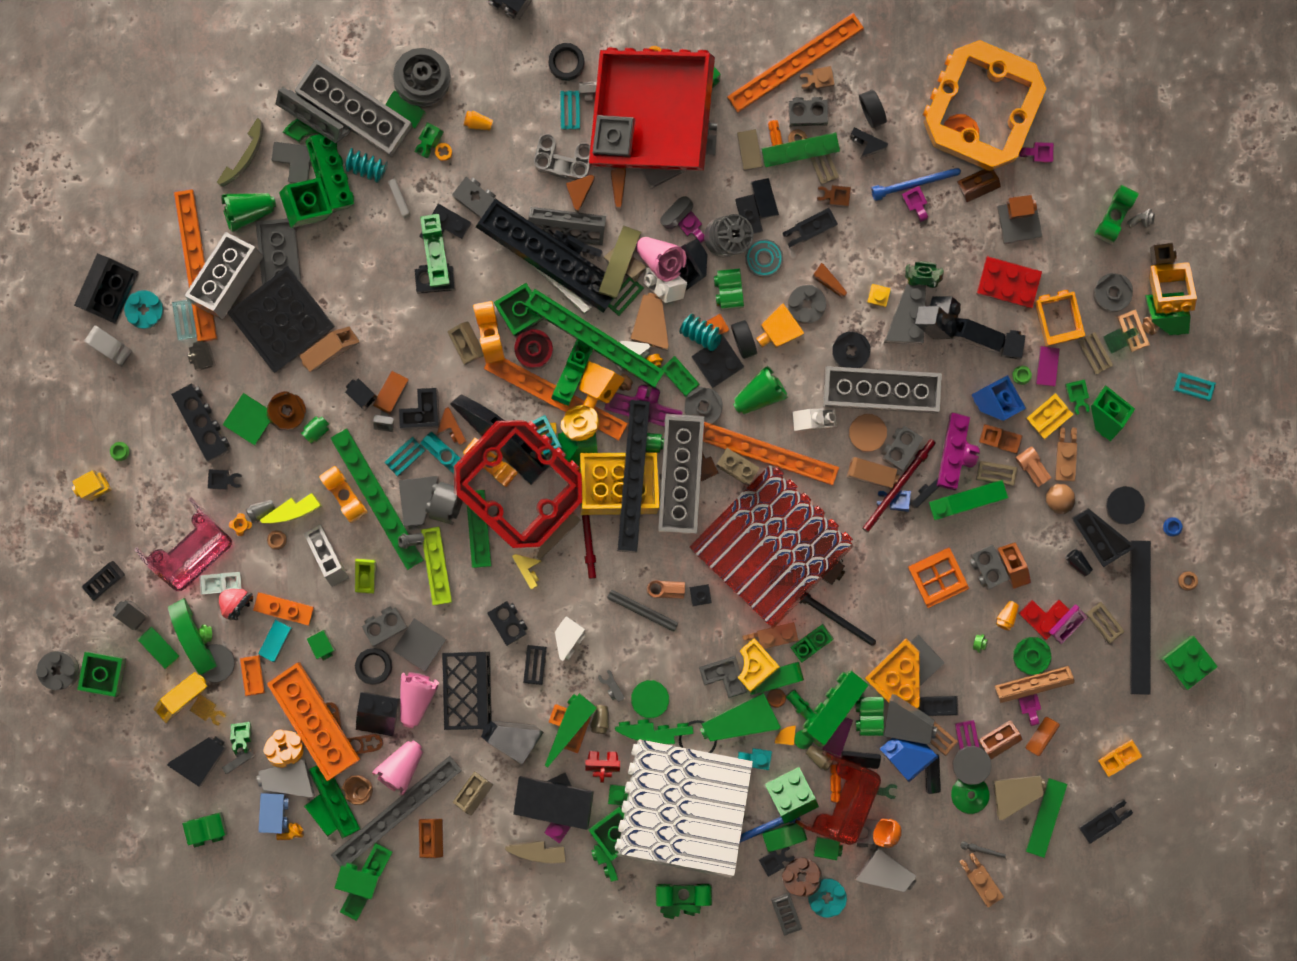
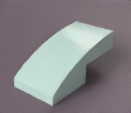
M240 572L199 576L201 595L222 593L230 589H241Z

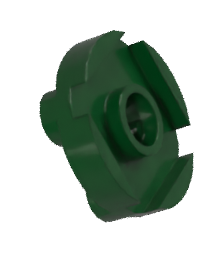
M918 261L915 262L914 266L910 267V264L905 267V278L908 280L907 283L909 285L916 286L919 284L935 288L943 280L944 270L942 267L940 269L936 268L937 264Z

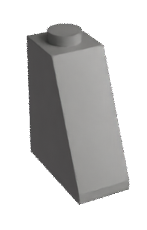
M305 758L300 759L295 764H287V767H271L258 771L259 787L262 786L263 790L304 797L315 796Z
M880 848L874 851L855 877L857 881L903 892L907 889L911 890L916 883V880H914L916 876Z

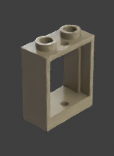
M726 448L716 465L717 468L748 487L760 467L729 448Z

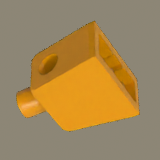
M783 303L761 324L760 327L764 333L758 336L756 340L762 348L770 342L775 348H778L803 336L804 332Z
M588 361L579 386V390L587 394L583 405L594 409L598 400L606 404L609 403L625 378Z

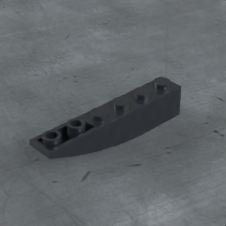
M462 394L450 403L481 436L496 421H505L496 413ZM516 434L500 449L503 458L530 485L538 480L550 467L539 462L535 452Z

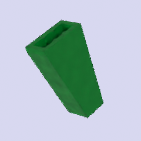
M764 693L701 723L703 728L700 731L704 739L709 738L711 742L778 730L781 727Z

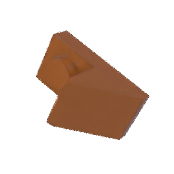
M447 407L444 410L437 435L451 429L452 432L449 434L453 442H458L459 445H462L467 441L450 408Z

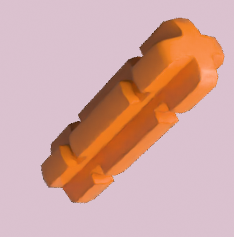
M769 121L768 127L771 130L772 146L783 144L780 130H778V121Z
M832 764L830 766V773H832L830 776L831 801L841 802V775H839L841 773V766L839 764Z

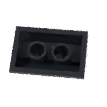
M97 253L74 306L115 324L138 271Z

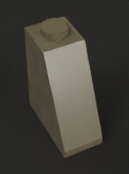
M1039 775L994 780L993 787L997 819L1004 820L1042 797L1043 791H1046L1045 780L1041 779Z

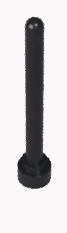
M804 587L801 588L794 600L798 603H807L869 645L874 646L876 644V640L813 599L809 591Z

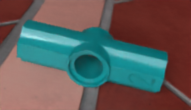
M431 431L423 438L420 444L454 474V465L461 458ZM447 451L451 452L452 459L444 462L442 454Z

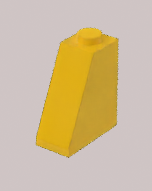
M196 672L192 673L163 696L154 707V711L167 723L207 688L206 680L202 675H198Z

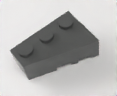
M907 284L905 286L884 343L916 345L924 343V331L915 322L919 306H925L926 285L912 286Z

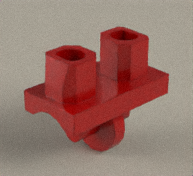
M589 751L588 760H585V771H593V777H600V783H604V777L612 778V772H620V761H618L617 752H607V760H599L598 751Z

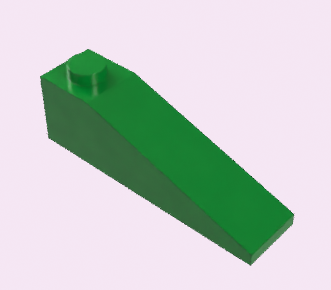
M1003 480L930 501L929 505L934 520H938L1007 499L1008 495Z
M581 693L578 695L573 694L567 701L569 706L566 709L546 760L545 766L547 768L597 709Z

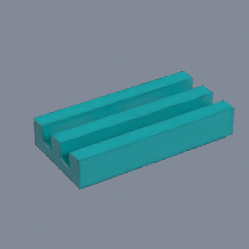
M579 90L560 91L561 130L580 129ZM564 96H568V125H565ZM572 96H576V125H572Z
M1178 372L1173 391L1205 401H1211L1216 385L1215 382ZM1181 379H1188L1211 387L1210 389L1183 382ZM1181 385L1208 393V396L1188 391L1185 389L1179 388V386Z
M412 436L385 461V464L396 476H399L426 450ZM411 443L415 444L393 465L391 464V462L400 453H402ZM419 448L420 451L397 471L396 467L414 450Z

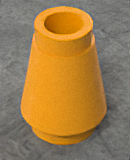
M472 110V112L467 111L463 126H467V129L490 131L493 120Z
M1009 601L996 618V625L1010 631L1011 627H1014L1019 605Z

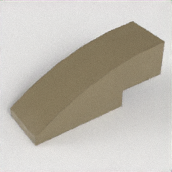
M544 841L505 846L507 852L527 860L541 863H566L564 846L545 848Z

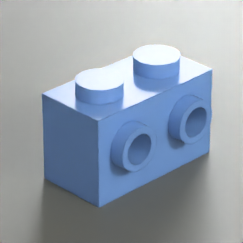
M261 793L260 833H284V829L288 828V818L285 817V810L289 808V798H286V794Z

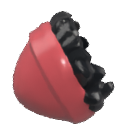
M243 589L223 591L219 596L221 615L229 620H239L238 616H240V611L243 607H249V601L253 602V594Z

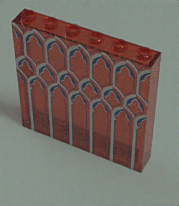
M769 465L689 548L774 629L854 546L851 542L853 539L846 532L842 534L837 529L839 525L833 519L828 520L823 516L825 512L818 505L814 507L810 503L811 499L804 492L800 494L796 490L798 486L791 479L787 481L782 477L784 473L777 466L773 468Z

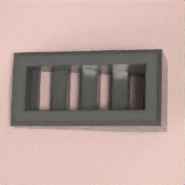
M789 892L772 898L771 901L784 936L801 930L802 927ZM788 900L789 904L781 907L777 906V904ZM791 908V911L780 914V911ZM787 916H794V918L784 922L782 920V918H785ZM796 922V926L788 929L785 928V925Z

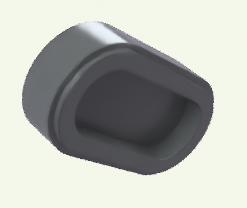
M687 196L679 198L662 215L660 223L665 229L676 227L692 210L693 202Z

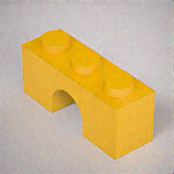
M94 470L72 481L74 484L72 489L75 495L90 501L112 490L104 474L101 472L97 473Z

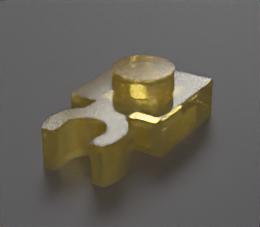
M202 694L199 695L189 710L204 721H207L210 717L213 724L218 726L221 723L216 720V716L218 714L223 717L226 716L223 711L214 710L217 704Z

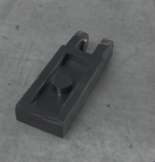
M827 208L795 224L794 227L782 234L784 237H788L796 231L799 232L801 237L788 243L790 248L837 226L838 223L830 208Z
M1125 799L1112 807L1110 806L1078 827L1089 844L1120 825L1123 820L1133 814L1132 810L1125 811L1119 817L1115 813L1116 810L1125 806L1127 803Z

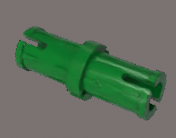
M795 689L786 695L789 702L796 708V712L800 713L805 720L814 716L815 713L809 707V703L805 702Z

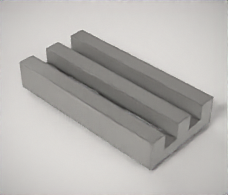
M396 179L389 180L388 183L403 218L410 217L411 214Z

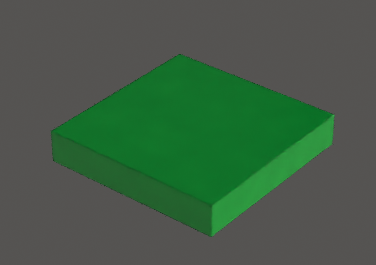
M243 393L224 421L223 426L256 446L271 422L267 417V408Z

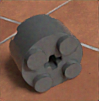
M444 482L434 483L431 491L433 497L431 502L427 503L425 512L429 513V518L453 525L454 522L451 520L453 518L457 519L463 501L454 494V485Z
M54 651L41 658L36 674L41 684L46 688L63 690L71 687L79 677V664L70 653ZM56 667H61V674H56Z

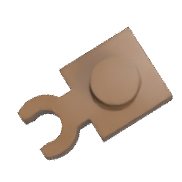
M831 66L812 69L813 75L803 73L799 76L800 79L806 78L808 80L807 84L801 85L802 89L809 88L811 84L815 85V89L835 85Z

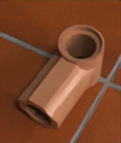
M1033 447L1028 448L1015 457L1020 467L1029 474L1037 487L1051 479Z
M655 580L647 585L646 590L648 595L653 598L684 599L685 582ZM652 584H658L661 587L659 594L655 595L651 592Z

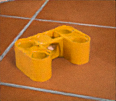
M489 301L473 305L481 333L480 342L486 364L505 360L493 302Z
M474 438L463 453L466 454L478 439ZM489 452L487 454V458H496V456L492 452ZM503 461L493 468L483 467L506 488L518 474L514 468Z
M337 466L332 467L319 476L328 491L333 493L342 508L340 509L350 523L355 522L368 513ZM341 491H349V498L347 500L340 499Z

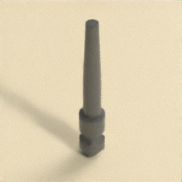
M964 841L961 843V848L964 850L969 849L972 852L977 851L998 857H1006V854L982 848L976 844H968Z

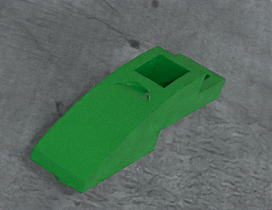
M576 340L551 399L568 406L570 405L593 349Z
M649 719L638 720V724L630 725V721L618 722L619 726H615V731L637 741L640 739L660 744H675L674 736L693 734V726H688V723H678L676 728H669V725H660L657 730H654L653 722L649 723Z

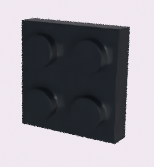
M722 336L719 346L714 351H710L707 347L691 356L712 389L744 368V365L724 336Z

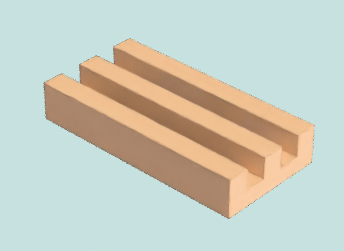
M1136 309L1117 317L1131 352L1150 345ZM1131 315L1135 320V323L1143 340V344H1141L1138 339V336L1130 319ZM1123 318H1126V321L1136 343L1135 347L1133 345V342L1131 340V337L1129 335Z

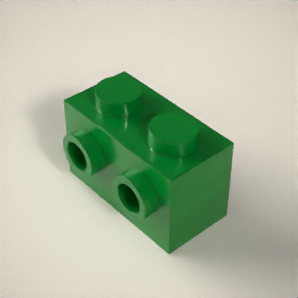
M347 863L346 866L342 865L334 889L372 900L380 878L379 875H376L377 871L368 868L362 871L357 869V865Z

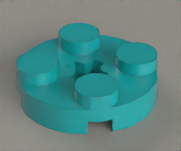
M141 290L132 293L128 297L124 312L128 322L140 329H149L162 319L164 307L159 297L154 293ZM146 304V307L149 308V311L145 312V315H142V312L139 311V308H141L142 305Z
M821 879L818 891L808 897L810 907L821 917L830 918L837 916L846 906L847 894L845 889L834 879ZM829 892L833 900L825 903L822 896Z

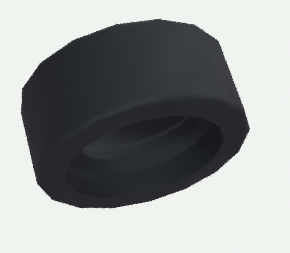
M561 43L551 50L548 64L551 73L556 78L570 81L576 79L582 73L585 60L578 46L572 43ZM571 51L577 56L578 65L572 72L564 73L556 67L555 59L560 52Z
M871 89L860 94L859 101L870 126L875 128L887 122L886 114L875 90Z
M743 320L732 324V333L742 358L745 359L756 355L757 348L747 322Z
M366 649L356 659V674L365 683L371 685L380 684L390 676L392 660L381 649ZM370 655L380 656L385 663L384 672L375 678L368 677L362 668L363 661Z

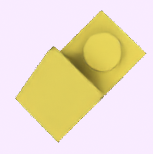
M517 554L512 555L530 589L532 590L537 587L538 584L536 582L539 579L534 570L530 572L529 569L542 561Z

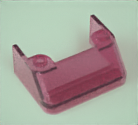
M192 497L188 500L197 510L191 518V522L196 528L169 553L163 549H157L147 556L138 547L134 549L145 565L175 591H182L187 588L232 545L231 537Z

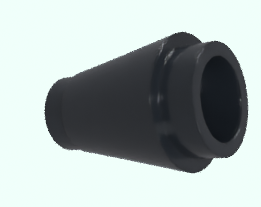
M1075 548L1066 555L1067 564L1084 577L1092 572L1093 568L1081 550Z

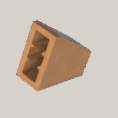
M653 293L643 294L631 340L647 343L652 347L667 351L669 345L662 300L658 299L659 297Z
M350 326L332 331L300 355L302 364L309 372L317 370L357 345L359 340Z
M853 457L850 462L847 478L892 489L893 485L898 483L899 474H896L897 469Z

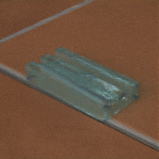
M189 300L172 302L178 340L197 338L192 303ZM185 304H188L192 334H189ZM178 305H181L185 335H182Z

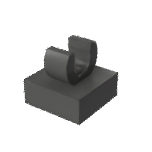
M381 410V416L374 415V429L393 432L394 418Z

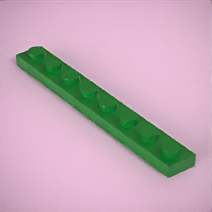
M536 289L533 290L524 304L525 307L652 388H655L665 372Z
M346 428L332 436L333 444L406 569L409 570L423 562L424 559L416 546H409L407 549L399 546L398 537L402 534L409 535L349 430Z

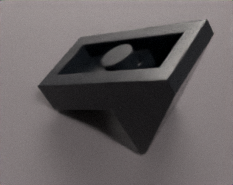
M855 127L850 135L854 143L861 146L863 144L866 145L860 159L882 152L888 146V143Z

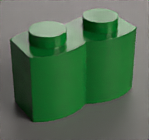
M740 268L717 271V275L714 276V286L719 289V294L716 295V305L720 306L721 310L744 308Z
M860 697L859 701L856 702V712H859V720H856V732H859V736H883V697Z
M222 812L182 823L187 844H193L194 848L205 845L204 841L212 839V843L224 840L223 836L227 835Z

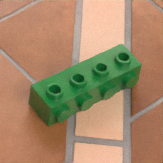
M322 134L310 136L305 141L315 176L316 178L321 177L332 212L350 208L354 205V195L348 186V176L344 173L343 160L338 153L337 143H334Z
M853 671L842 672L836 680L838 682L837 685L828 690L825 695L827 697L823 703L820 702L814 709V712H816L812 718L809 717L803 724L804 729L801 733L819 747L825 746L869 686Z

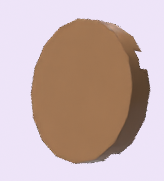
M873 414L858 416L852 421L849 428L850 441L857 449L863 452H872L879 449L887 437L885 423L880 417Z

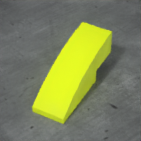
M310 493L298 503L293 498H290L260 521L263 524L288 522L308 515L322 507V505L313 493Z

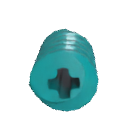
M351 148L345 163L346 171L351 172L353 169L354 175L360 172L362 178L367 175L368 180L374 178L376 183L380 182L386 172L388 161L382 165V159L380 158L376 163L375 156L368 160L367 153L360 157L361 151L358 150L354 155L353 148Z
M693 313L683 321L679 333L683 334L684 337H689L690 340L701 344L704 348L708 347L710 351H714L722 340V334H719V327L713 330V324L707 326L706 320L701 322V318H695Z

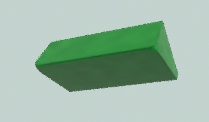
M395 90L385 104L409 120L414 129H416L426 115V112L420 107L408 104L401 99Z
M320 794L304 806L327 837L337 830Z

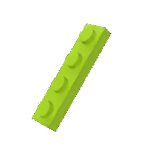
M440 527L421 529V533L424 536L423 549L432 604L434 606L452 603Z

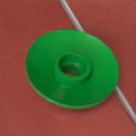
M958 779L951 790L953 804L958 810L967 814H975L982 811L990 798L989 788L985 781L970 785ZM970 791H973L975 794L972 799L968 798Z

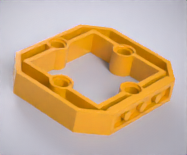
M981 40L955 49L952 55L948 54L944 64L947 65L946 71H941L937 80L940 85L938 89H933L930 99L933 100L931 106L927 105L922 115L926 117L923 123L933 147L988 171L1015 162L1046 91V86L1037 65ZM966 61L987 69V77L992 82H1000L1006 77L1029 87L1021 108L1013 110L1008 118L1007 123L1011 132L1003 151L979 141V133L974 128H965L960 133L940 124L949 101L954 99L958 92L957 82ZM993 68H1000L1002 70V74H996L993 71ZM948 86L953 92L946 93L943 87ZM1014 117H1021L1023 123H1016ZM966 135L971 136L972 139H973V142H972V143L966 142V141L964 140V136H966Z

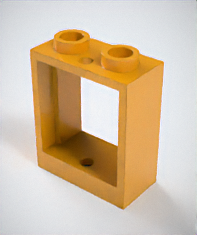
M1189 262L1152 265L1150 267L1149 280L1156 313L1194 311L1197 297ZM1186 282L1187 296L1162 298L1159 283Z
M1069 290L1057 292V296L1050 297V294L1039 296V300L1035 302L1046 347L1085 337L1075 292L1069 293ZM1068 299L1076 331L1050 337L1042 306Z

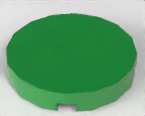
M1038 637L1022 639L1017 643L1013 651L1015 666L1027 675L1043 673L1051 663L1050 647L1044 640Z
M646 680L634 688L631 695V704L640 716L656 718L666 711L669 704V694L661 683L655 680Z

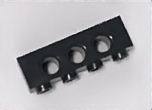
M191 383L172 393L171 395L206 461L210 463L229 453L228 447H230V444L225 436H221L219 432L221 427L216 419L213 421L210 415L212 410L209 404H204L201 398L204 395L200 387H195ZM196 400L198 402L197 409L190 410L189 403ZM201 417L207 419V424L204 427L198 426V420ZM210 434H214L216 437V441L213 444L207 443V436Z

